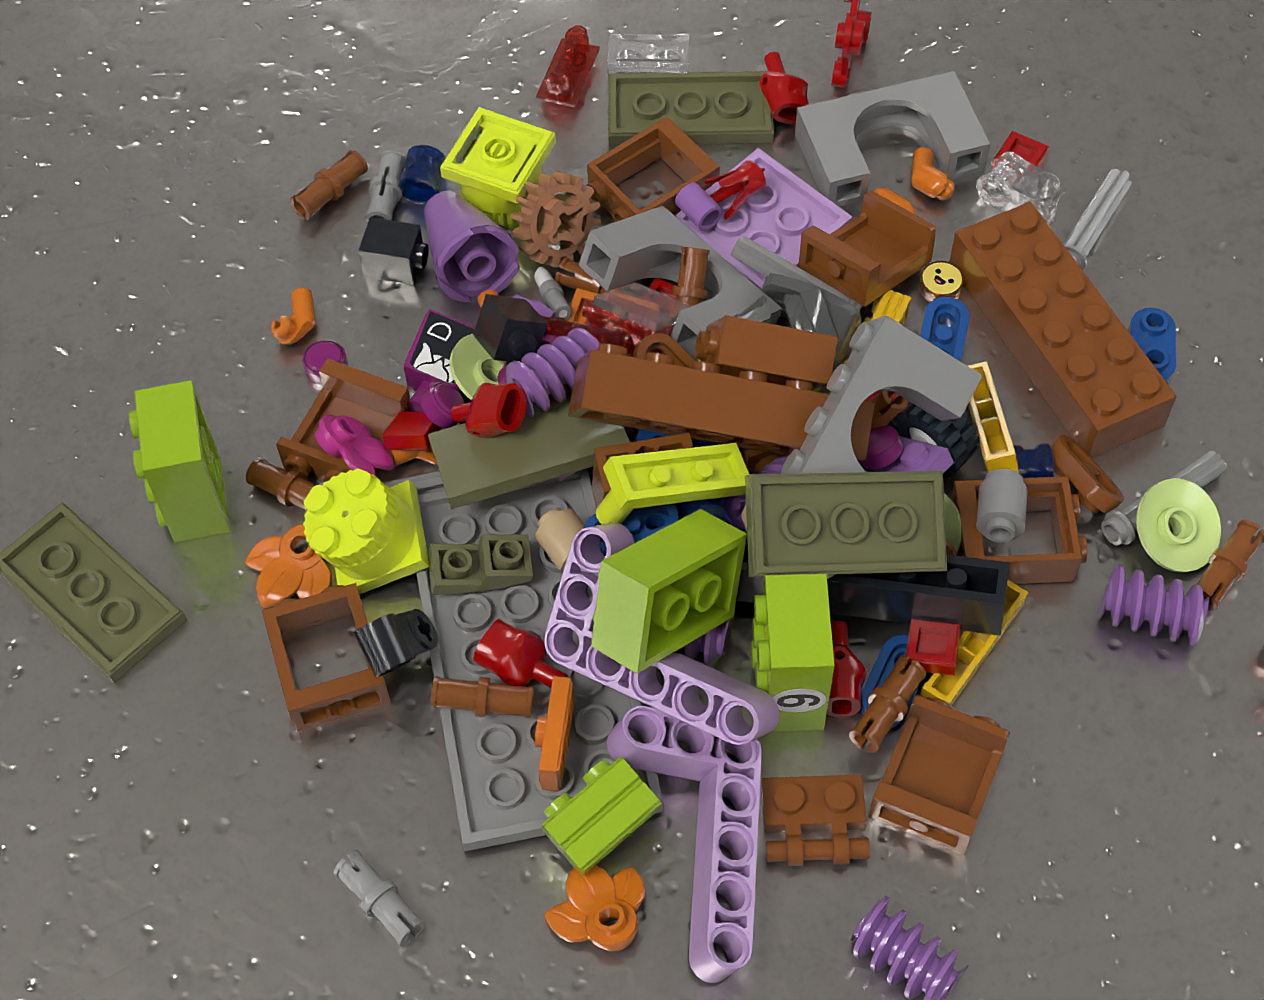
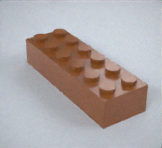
M1031 201L955 232L949 264L959 270L963 285L1069 435L1092 458L1165 426L1177 396Z
M599 344L598 350H589L577 361L568 416L667 435L690 432L691 439L716 444L736 443L738 448L789 456L795 449L800 450L808 433L804 432L808 418L818 406L823 407L829 394L814 392L815 384L806 381L786 380V385L767 383L768 375L763 373L740 371L739 376L721 374L722 367L711 363L693 362L692 368L674 365L675 358L668 355L646 353L645 359L626 356L627 349L624 347ZM863 401L856 411L852 422L851 443L858 462L866 460L875 404L873 402Z

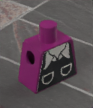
M428 310L404 363L407 387L414 393L407 403L411 411H423L420 397L432 384L437 382L452 386L460 393L465 403H471L472 400L461 391L452 376L450 356L459 340L473 334L474 327L434 310Z

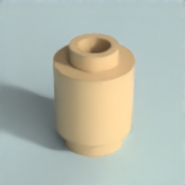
M554 508L545 513L538 521L537 525L539 528L535 533V539L563 574L571 543L576 533L583 529L585 524L573 509L561 510V508Z

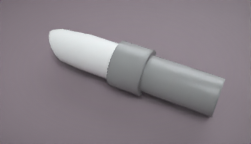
M539 267L535 272L534 278L539 287L541 297L551 310L554 311V316L557 320H567L571 316L572 310L564 298L562 288L545 268Z

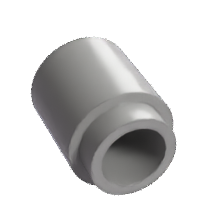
M996 469L989 472L985 480L980 484L976 527L983 536L991 541L998 543L1009 542L1021 536L1025 531L1028 489L1019 473L1009 469Z

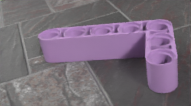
M614 522L583 528L576 533L571 543L545 633L544 644L551 659L558 664L732 744H747L775 729L779 721V709L773 697L765 691L677 652H673L636 674L623 665L621 667L618 666L615 660L591 646L594 626L593 614L596 609L599 585L598 572L601 561L634 544V540L628 528ZM600 538L606 543V556L600 551ZM587 584L592 590V602H590L586 594ZM573 630L578 635L579 648L573 641ZM656 668L660 669L664 676V687L660 685L656 678ZM699 687L704 689L708 695V707L699 698ZM743 706L753 716V728L743 718Z
M636 706L631 708L608 734L606 741L607 750L615 761L621 756L631 768L700 781L689 962L694 974L701 980L708 983H719L742 968L748 962L752 953L761 744L758 739L742 745L732 744L656 708ZM629 730L637 732L641 736L643 743L635 741L631 737ZM677 740L683 741L689 747L691 753L685 752L680 748ZM725 750L730 751L735 756L737 763L728 758ZM722 796L728 798L733 803L735 811L729 809L724 804ZM719 844L729 849L733 860L726 858L722 854ZM716 893L723 895L727 899L730 911L724 909L719 904ZM713 943L724 949L727 955V963L721 961L716 956L713 950Z

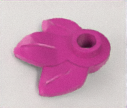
M325 415L319 421V428L315 431V438L318 444L329 455L338 459L343 457L350 469L355 470L359 468L371 475H375L374 468L389 471L395 468V461L389 449H386L384 443L380 440L372 438L370 429L359 420L345 415L337 417Z

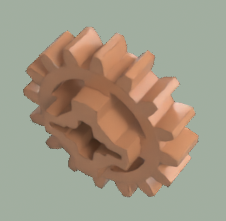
M555 170L552 176L541 173L539 174V185L531 182L525 184L529 193L526 198L516 197V202L522 208L520 212L511 214V218L519 221L520 224L519 227L512 231V235L523 240L518 248L520 251L530 254L529 259L541 264L545 263L552 267H558L560 261L566 257L574 261V252L582 255L585 247L583 244L588 238L591 227L601 223L600 219L593 217V211L600 207V203L589 199L594 189L583 185L584 179Z

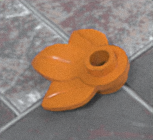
M303 524L290 528L283 536H271L262 539L251 549L245 561L250 568L260 572L256 591L260 605L263 608L273 607L278 602L292 597L295 593L302 599L319 594L331 586L332 573L329 567L324 562V558L310 548L309 543L305 552L301 554H296L295 552L297 543L301 540H306Z
M595 865L582 877L573 867L566 880V892L569 900L545 912L547 924L553 932L568 942L574 943L591 940L593 944L607 951H619L626 948L633 941L637 932L638 918L635 912L645 898V886L641 876L633 867H628L619 871L611 878L604 869ZM618 919V921L611 926L604 925L610 920Z

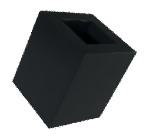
M370 217L358 250L364 277L414 285L418 270L426 267L429 255V246L427 243H423L420 225Z
M486 294L473 336L493 360L522 362V358L526 354H537L548 323L526 299Z

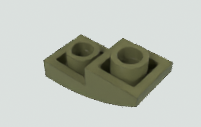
M481 534L478 544H431L429 548L428 558L432 595L463 594L500 589L529 582L533 578L528 535Z

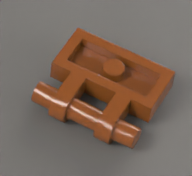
M862 774L770 777L761 779L764 833L784 832L785 837L783 841L765 842L766 862L786 861L787 866H803V861L832 860L833 865H845L850 863V859L870 858L869 838H849L847 830H862L866 827L867 819ZM830 831V839L802 840L801 832Z

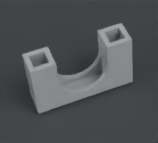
M955 71L929 75L921 79L891 84L870 91L852 93L848 96L797 107L795 137L819 192L839 207L863 201V196L868 193L870 170L857 141L863 135L876 129L900 128L918 135L934 152V157L940 170L947 175L948 179L984 172L991 143Z
M664 206L589 232L578 266L606 291L639 279L651 277L668 279L678 283L682 255L681 247L710 250L704 290H708L707 299H702L703 302L681 310L670 336L696 362H698V359H695L694 352L699 332H705L707 325L721 317L728 315L774 325L779 318L782 308Z
M886 315L870 320L868 323L863 322L851 338L849 346L853 348L849 359L845 365L840 364L828 381L827 389L831 392L823 407L818 406L812 412L805 424L804 432L808 433L800 450L795 449L788 456L782 467L781 474L866 472L855 457L851 443V427L856 411L868 396L878 390L893 392L941 421L961 418L983 375Z

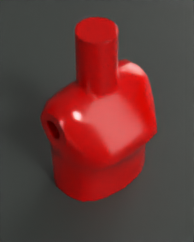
M770 52L764 57L768 71L760 78V89L768 102L775 120L786 124H796L797 107L809 105L807 99L808 83L799 77L786 74L779 53Z
M482 383L477 388L471 403L453 406L451 416L455 422H466L465 428L467 432L477 437H492L503 435L505 432H513L519 428L525 416L527 407L526 393L515 383L500 385Z
M499 618L486 631L473 655L474 663L498 676L506 685L524 687L532 679H535L552 688L553 676L568 677L564 672L544 662L547 651L542 639L528 631L517 629Z
M842 621L831 622L834 672L827 714L834 717L853 716L861 709V690L866 681L867 671L862 662L848 648L847 624Z

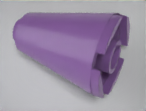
M442 191L431 197L425 206L424 216L435 275L441 289L450 298L463 303L472 302L470 298L478 297L486 290L493 289L499 293L505 289L517 274L519 267L516 261L519 248L513 237L457 192Z

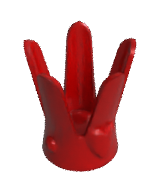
M746 160L734 171L704 180V183L707 185L719 182V185L722 186L710 195L717 204L740 192L734 199L733 204L725 212V220L729 219L751 195L765 189L766 179L763 173L765 168L760 169L753 161Z

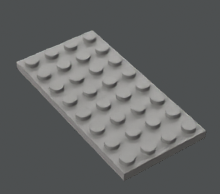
M587 468L574 472L561 482L553 478L452 510L445 490L418 495L427 553L431 544H478L481 534L528 535L533 571L532 580L522 584L482 592L432 595L429 567L416 572L422 609L432 622L438 638L437 646L430 650L434 676L477 682L480 677L490 678V683L505 684L498 676L473 662V655L480 640L498 618L517 629L528 631L543 641L545 640L546 629L562 573L535 539V533L539 528L537 524L545 513L554 508H561V510L573 509L584 524L591 516L596 514V505ZM587 584L586 594L590 602H592V590ZM573 630V641L579 648L578 635ZM547 653L544 662L567 674V678H571L575 695L563 783L559 791L541 789L538 769L542 747H535L537 720L539 716L547 717L551 694L550 687L535 679H532L524 686L534 687L531 718L487 713L485 718L475 717V711L439 707L464 852L545 836L542 824L548 818L543 811L563 793L567 792L573 798L586 787L587 783L582 778L601 760L606 758L610 764L615 762L607 750L606 741L608 734L631 708L641 706V702L558 664ZM629 730L631 737L635 741L643 743L641 736L637 732ZM632 768L662 803L656 813L664 812V803L657 773Z

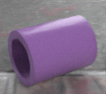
M695 182L683 187L675 199V204L702 231L713 227L723 213L722 208Z

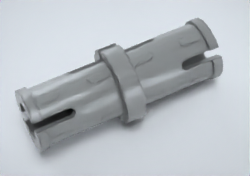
M385 150L380 155L377 175L371 180L369 186L371 200L365 215L367 224L370 217L392 220L396 202H399L402 198L403 186L401 180L407 161L405 155L397 150Z
M358 850L348 853L347 856L352 862L349 865L342 858L334 869L336 877L340 878L361 901L360 907L368 917L375 916L395 937L401 947L410 944L412 940L408 934L411 932L417 938L426 926L425 921L419 918L397 894L398 887L391 879L384 880Z

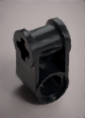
M419 609L395 615L394 613L387 614L362 626L353 633L375 678L400 668L416 658L415 655L428 652L438 644L437 633L432 622Z

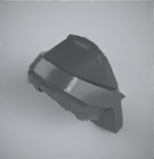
M770 273L769 276L766 275L762 291L782 308L779 317L789 319L791 328L838 337L833 369H835L844 361V356L850 348L851 338L862 323L860 312L846 300L819 287L780 274Z

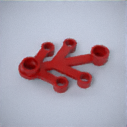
M844 0V2H850L851 7L850 12L846 14L845 23H838L835 48L842 49V57H838L834 63L831 86L846 88L850 79L852 55L860 56L862 44H867L872 12L859 10L861 0Z

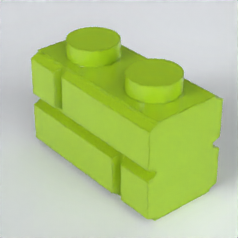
M621 756L612 764L606 758L601 760L582 778L587 783L586 787L573 798L567 792L563 793L543 811L548 819L542 824V830L582 877L654 815L662 804L658 797Z

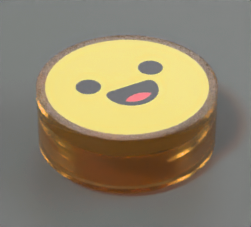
M947 261L931 262L921 272L919 291L929 302L940 297L958 299L962 293L964 275L959 267Z

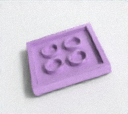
M757 148L729 172L736 170L746 160L753 161L760 169L765 168L763 173L766 179V187L764 190L751 195L727 220H725L724 214L740 192L719 202L718 205L723 210L722 216L708 230H700L682 210L675 217L762 290L766 276L731 255L734 245L741 236H746L798 267L801 233L814 225L831 234L850 222L852 216L761 149ZM716 182L705 192L710 196L722 186L719 185V182Z

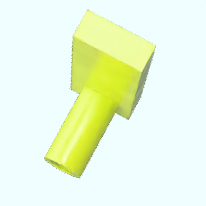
M736 443L613 456L603 466L611 490L597 507L596 517L601 524L612 522L622 524L634 508L746 494L745 476L749 475V472Z

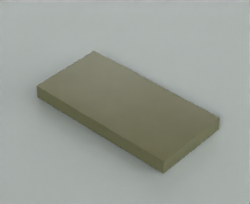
M766 71L608 74L609 146L622 144L667 116L696 144L773 143V116L759 86L760 78Z
M569 391L566 392V400L562 403L557 402L553 397H549L551 407L547 411H542L535 402L532 403L534 417L531 418L525 414L521 425L513 432H505L503 435L492 437H477L468 433L465 428L466 423L430 433L428 437L452 510L592 467L594 464V448L629 443L626 431L623 426L569 417L572 393Z
M943 471L749 474L745 476L749 577L794 574L835 575L947 571Z
M64 502L60 503L0 552V576L113 683L187 620L184 612Z

